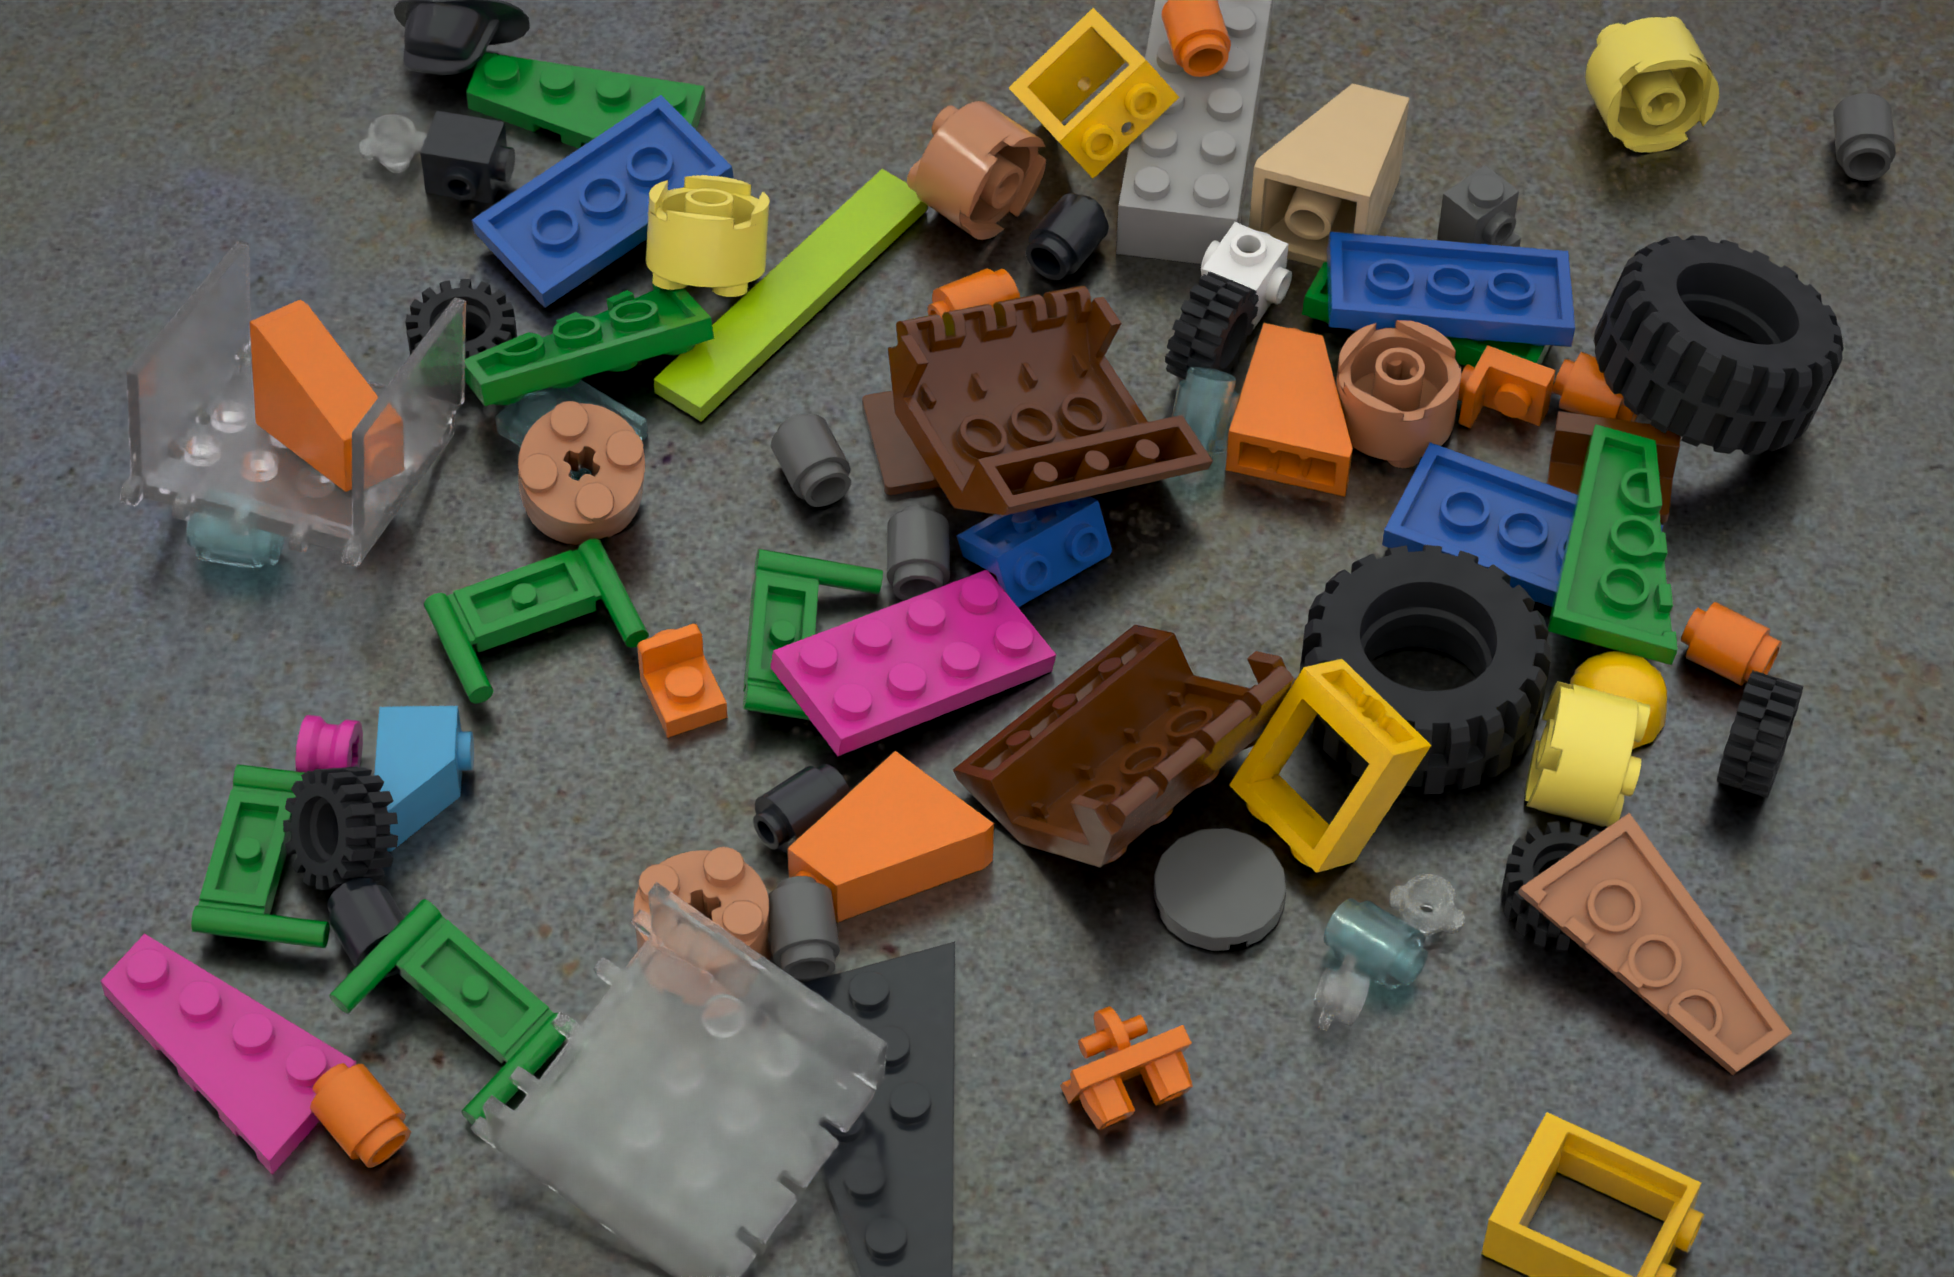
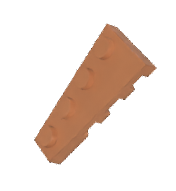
M1630 813L1520 887L1517 892L1732 1075L1792 1034Z

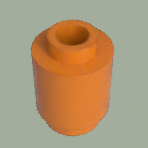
M1168 0L1162 9L1161 17L1175 62L1187 74L1195 77L1210 76L1220 71L1228 61L1231 41L1218 0Z
M986 268L936 288L932 294L933 303L928 305V315L938 314L942 318L945 312L989 304L993 308L994 303L1020 298V294L1013 278L1005 269L993 272Z
M1581 352L1575 362L1569 359L1564 360L1552 389V393L1561 396L1559 402L1560 409L1575 414L1635 422L1637 415L1624 405V397L1621 394H1614L1608 387L1604 373L1600 372L1595 356Z
M1714 602L1707 612L1697 608L1690 617L1681 636V642L1689 646L1686 659L1740 686L1746 681L1748 682L1752 670L1768 675L1782 645V641L1769 636L1770 628L1717 602Z
M340 1063L325 1072L314 1084L312 1090L316 1096L310 1104V1110L351 1159L360 1158L368 1168L375 1167L396 1153L410 1137L411 1131L404 1124L406 1114L364 1064H357L348 1068L345 1063Z

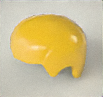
M1618 651L1606 652L1590 657L1575 670V675L1571 678L1570 684L1618 695L1650 705V714L1641 742L1634 741L1633 749L1653 742L1665 726L1667 713V689L1659 670L1643 657Z

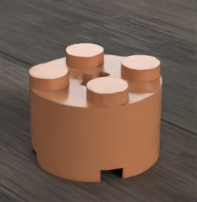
M975 101L960 109L953 105L947 106L935 118L931 130L933 138L922 158L911 168L907 177V185L916 192L920 201L974 238L979 240L989 239L1004 230V228L996 224L1008 212L1018 217L1034 196L1046 166V159L1038 154V147H1045L1041 138L984 101Z
M1396 320L1395 328L1376 330L1377 323L1356 331L1343 345L1339 355L1336 387L1352 446L1364 454L1387 460L1392 466L1409 468L1419 463L1429 443L1442 446L1449 438L1455 422L1461 383V366L1459 368L1455 358L1456 350L1453 345L1437 330L1418 322Z
M567 401L556 405L552 411L543 415L533 424L520 448L518 484L520 497L532 523L541 532L557 541L579 545L589 539H601L607 536L609 538L621 532L634 518L642 499L645 456L643 442L626 420L615 412L598 405ZM585 468L592 471V475L584 474L579 481L571 478V470L578 472Z
M718 847L711 851L699 850L675 855L660 864L647 867L641 873L639 887L634 900V921L640 968L652 988L663 995V990L673 995L682 997L683 1004L694 1007L720 1006L746 995L756 985V978L765 965L768 966L772 951L769 934L768 893L762 879L755 870L744 862L742 855L736 850L728 847Z

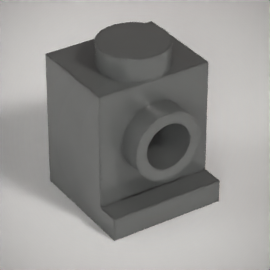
M1484 165L1443 193L1437 240L1519 247L1521 237L1513 232L1516 226L1515 215L1519 191L1488 166Z

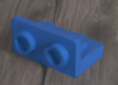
M1090 496L1005 516L994 514L957 535L963 557L995 574L998 584L1017 607L1108 557L1112 552L1099 502Z

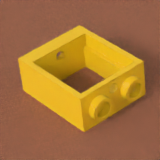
M1094 8L1009 87L1015 96L1092 178H1095L1180 98L1150 63ZM1124 63L1128 65L1065 126L1062 124L1077 107ZM1127 122H1131V128L1127 132H1121L1122 126Z
M1343 659L1307 666L1302 669L1229 786L1247 803V808L1253 816L1267 823L1290 846L1291 853L1298 861L1311 867L1318 873L1356 861L1432 745ZM1317 714L1369 763L1367 769L1330 825L1279 775Z
M1546 1112L1488 1220L1482 1254L1529 1277H1633L1528 1228L1552 1180L1558 1172L1664 1221L1637 1277H1675L1677 1269L1668 1265L1676 1248L1688 1253L1704 1219L1705 1214L1694 1209L1701 1182Z

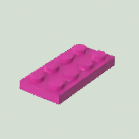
M984 570L773 650L770 668L837 756H840L1050 673L1053 670L1056 654L990 572Z

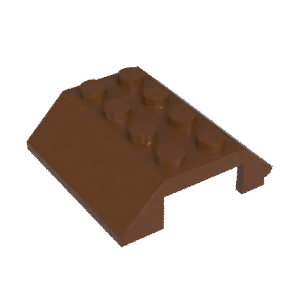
M1085 286L1046 292L1043 297L1036 294L994 303L993 308L989 304L948 311L943 313L942 318L938 314L896 323L898 344L897 346L888 347L895 414L954 508L1005 516L1207 470L1213 460L1183 415L1151 422L1147 421L1105 357L1122 323L1104 296L1094 298L1091 303L1090 292Z
M1133 625L955 767L953 772L957 780L1021 844L1102 867L1104 864L1121 857L1125 853L1127 845L1147 828L1168 818L1173 812V807L1193 790L1215 779L1219 769L1239 752L1254 746L1296 679L1287 670L1281 656L1255 651L1247 658L1258 682V685H1254L1251 688L1195 676L1174 633Z

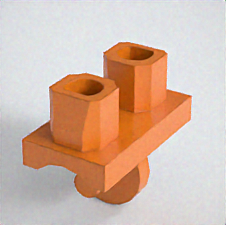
M1110 1006L1094 1012L1096 1033L1079 1039L1078 1045L1085 1058L1103 1051L1106 1057L1072 1070L1070 1072L1071 1079L1060 1085L1068 1104L1080 1100L1096 1128L1101 1130L1130 1117L1135 1112L1123 1081L1141 1074L1155 1106L1186 1094L1193 1085L1183 1053L1192 1043L1184 1025H1181L1131 1046L1130 1040L1148 1033L1144 1018L1141 1015H1137L1122 1022L1113 1008Z

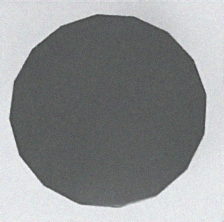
M1227 828L1203 829L1179 838L1162 854L1154 874V900H1156V905L1160 910V918L1167 929L1187 944L1211 951L1229 950L1230 945L1240 944L1245 941L1246 946L1262 940L1278 924L1285 904L1286 883L1284 869L1273 851L1252 835Z

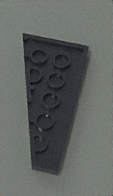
M955 942L762 994L763 1010L857 1277H953Z

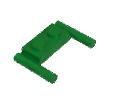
M598 539L586 540L579 546L578 550L560 553L455 590L450 595L435 593L424 602L426 612L470 702L475 704L488 700L494 691L472 647L473 644L478 653L597 611L596 601L600 599L603 600L627 647H637L640 641L649 637L646 627L601 541Z
M758 549L754 567L755 580L751 592L743 691L745 692L743 710L810 720L770 668L773 650L815 635L819 585L879 595L883 580V570Z
M240 764L236 766L233 788L228 798L200 893L199 904L193 910L191 920L192 932L326 948L330 933L329 922L270 915L287 855L285 843L290 842L292 837L291 831L283 832V820H291L292 813L285 810L287 798H297L291 788L295 781H303L301 775L306 772Z
M422 899L329 994L332 1002L340 1010L349 1014L397 966L401 970V976L492 1056L501 1063L505 1060L507 1063L461 1110L467 1121L480 1130L574 1032L573 1027L564 1017L551 1011L544 1002L454 924L446 920L440 911L426 899Z

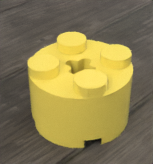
M1677 17L1644 18L1625 25L1615 23L1600 32L1596 41L1597 47L1587 64L1585 74L1586 85L1610 133L1614 138L1616 137L1623 141L1626 148L1641 153L1668 150L1688 140L1685 132L1700 121L1702 126H1704L1710 120L1719 100L1718 82L1695 39L1681 19Z
M719 176L684 177V188L668 190V180L653 186L649 192L646 264L653 272V284L667 290L683 289L688 285L712 287L711 290L715 294L725 297H736L746 294L748 283L762 276L766 269L770 202L768 195L762 191L759 199L751 196V184Z
M1557 681L1542 718L1547 723L1541 740H1536L1532 753L1525 790V801H1528L1526 806L1601 827H1609L1618 821L1622 812L1625 795L1629 797L1633 795L1639 778L1641 758L1633 757L1631 754L1634 741L1641 742L1650 714V705L1595 689Z

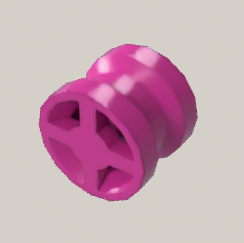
M305 716L299 730L296 745V771L307 772L314 771L315 769L344 767L360 768L363 748V729L360 721L346 719L341 724L335 725L327 724L321 716Z

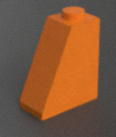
M300 299L250 321L256 424L345 492L396 469L394 417L309 305Z
M1263 323L1230 425L1225 470L1345 497L1349 483L1353 448L1324 338L1322 335L1304 332L1296 328H1285Z
M895 751L787 848L789 878L808 876L815 879L817 883L829 887L832 892L835 918L837 922L985 869L993 861L994 823Z

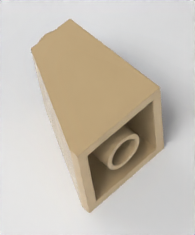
M1352 83L1260 156L1254 166L1249 228L1265 232L1278 240L1288 243L1287 259L1321 267L1324 262H1327V246L1330 232L1377 235L1400 178L1410 98Z

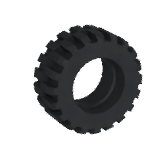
M1692 235L1685 240H1682L1679 236H1673L1645 246L1635 252L1634 257L1627 261L1595 330L1594 352L1599 370L1604 373L1606 384L1614 394H1621L1624 397V405L1635 415L1641 413L1650 419V425L1663 433H1666L1667 430L1681 436L1682 442L1696 447L1700 444L1712 446L1714 452L1731 454L1735 450H1742L1744 455H1755L1768 449L1772 452L1784 447L1801 437L1808 429L1843 359V339L1840 326L1837 324L1836 315L1830 305L1822 304L1821 294L1811 284L1804 285L1798 280L1796 272L1785 265L1781 268L1770 262V257L1759 251L1754 250L1751 253L1738 248V243L1723 239L1719 243L1711 242L1707 236Z
M1424 545L1422 551L1408 552L1407 546L1389 548L1385 551V557L1377 559L1374 554H1370L1353 562L1351 574L1344 569L1334 575L1326 583L1325 592L1315 597L1309 609L1308 623L1304 628L1299 671L1300 674L1304 667L1343 659L1432 746L1405 785L1422 788V794H1442L1444 786L1456 785L1458 791L1479 785L1481 774L1485 773L1489 778L1495 777L1510 767L1511 758L1523 754L1531 742L1533 730L1538 727L1551 664V646L1547 643L1548 628L1544 617L1538 611H1533L1535 602L1525 589L1520 585L1512 588L1509 585L1511 577L1494 564L1488 569L1479 565V558L1475 555L1461 550L1458 556L1442 553V546ZM1427 648L1454 657L1466 665L1477 678L1455 689L1422 691L1393 682L1381 674L1370 661L1396 649ZM1317 714L1308 728L1312 736L1317 740L1324 738L1323 750L1338 764H1342L1345 760L1352 764L1351 773L1361 778L1369 763Z

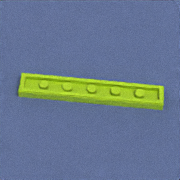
M881 169L712 325L714 339L695 344L692 350L680 354L654 378L655 393L699 421L704 420L928 210V205L920 201L916 192L909 188L906 182Z

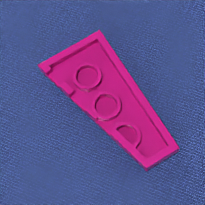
M146 934L131 947L101 980L104 994L155 1050H161L177 1067L181 1078L195 1092L198 1090L218 1111L219 1118L237 1137L240 1135L256 1152L257 1159L272 1175L319 1122V1119L310 1110V1104L316 1096L312 1090L316 1081L325 1072L340 1063H345L348 1068L357 1065L353 1059Z

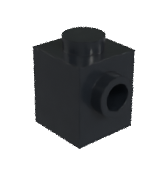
M436 111L420 151L425 193L453 197L459 200L493 204L501 182H509L514 170L515 150L513 147H507L505 122Z

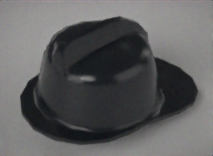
M401 0L394 7L395 18L405 27L404 65L410 71L438 75L467 73L482 59L488 45L513 42L523 37L530 29L529 17L521 8L501 0Z

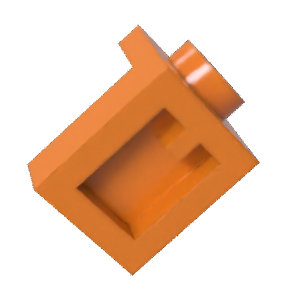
M1487 345L1476 367L1466 365L1461 373L1458 400L1462 401L1459 424L1471 428L1482 407L1486 406L1508 417L1518 418L1540 426L1549 410L1556 370Z
M691 624L676 630H663L653 637L638 643L640 680L667 738L728 718L727 702L704 657L702 634L697 624Z

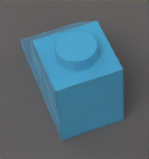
M458 706L379 707L374 775H379L384 781L380 792L390 791L393 802L387 806L388 813L397 812L398 824L390 825V834L398 836V847L461 796L462 771L473 770V732L462 731ZM396 847L388 848L387 851H388V852H391V851H393Z

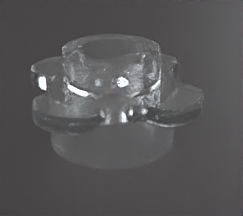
M398 114L384 115L370 125L368 131L369 138L359 143V153L364 159L379 161L382 165L386 166L389 172H402L408 169L412 157L421 151L427 134L422 131H415L413 122L405 116Z
M1434 874L1417 875L1411 878L1405 885L1395 886L1390 892L1389 904L1392 908L1399 911L1403 920L1401 932L1410 941L1421 942L1428 935L1440 931L1457 933L1464 926L1465 914L1462 910L1455 907V891L1452 884L1443 877ZM1421 907H1429L1433 911L1426 913L1421 910Z
M1347 954L1338 971L1328 967L1321 976L1314 996V1005L1323 1008L1318 1025L1319 1029L1327 1031L1332 1020L1351 1026L1362 1010L1369 989L1370 976L1354 970L1356 956Z

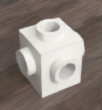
M1234 222L1221 242L1214 240L1209 245L1202 260L1201 276L1207 275L1208 272H1213L1256 290V294L1259 297V301L1256 304L1258 312L1251 322L1255 324V328L1271 303L1277 305L1281 303L1290 286L1292 272L1286 269L1288 243L1278 240L1265 232L1256 231Z

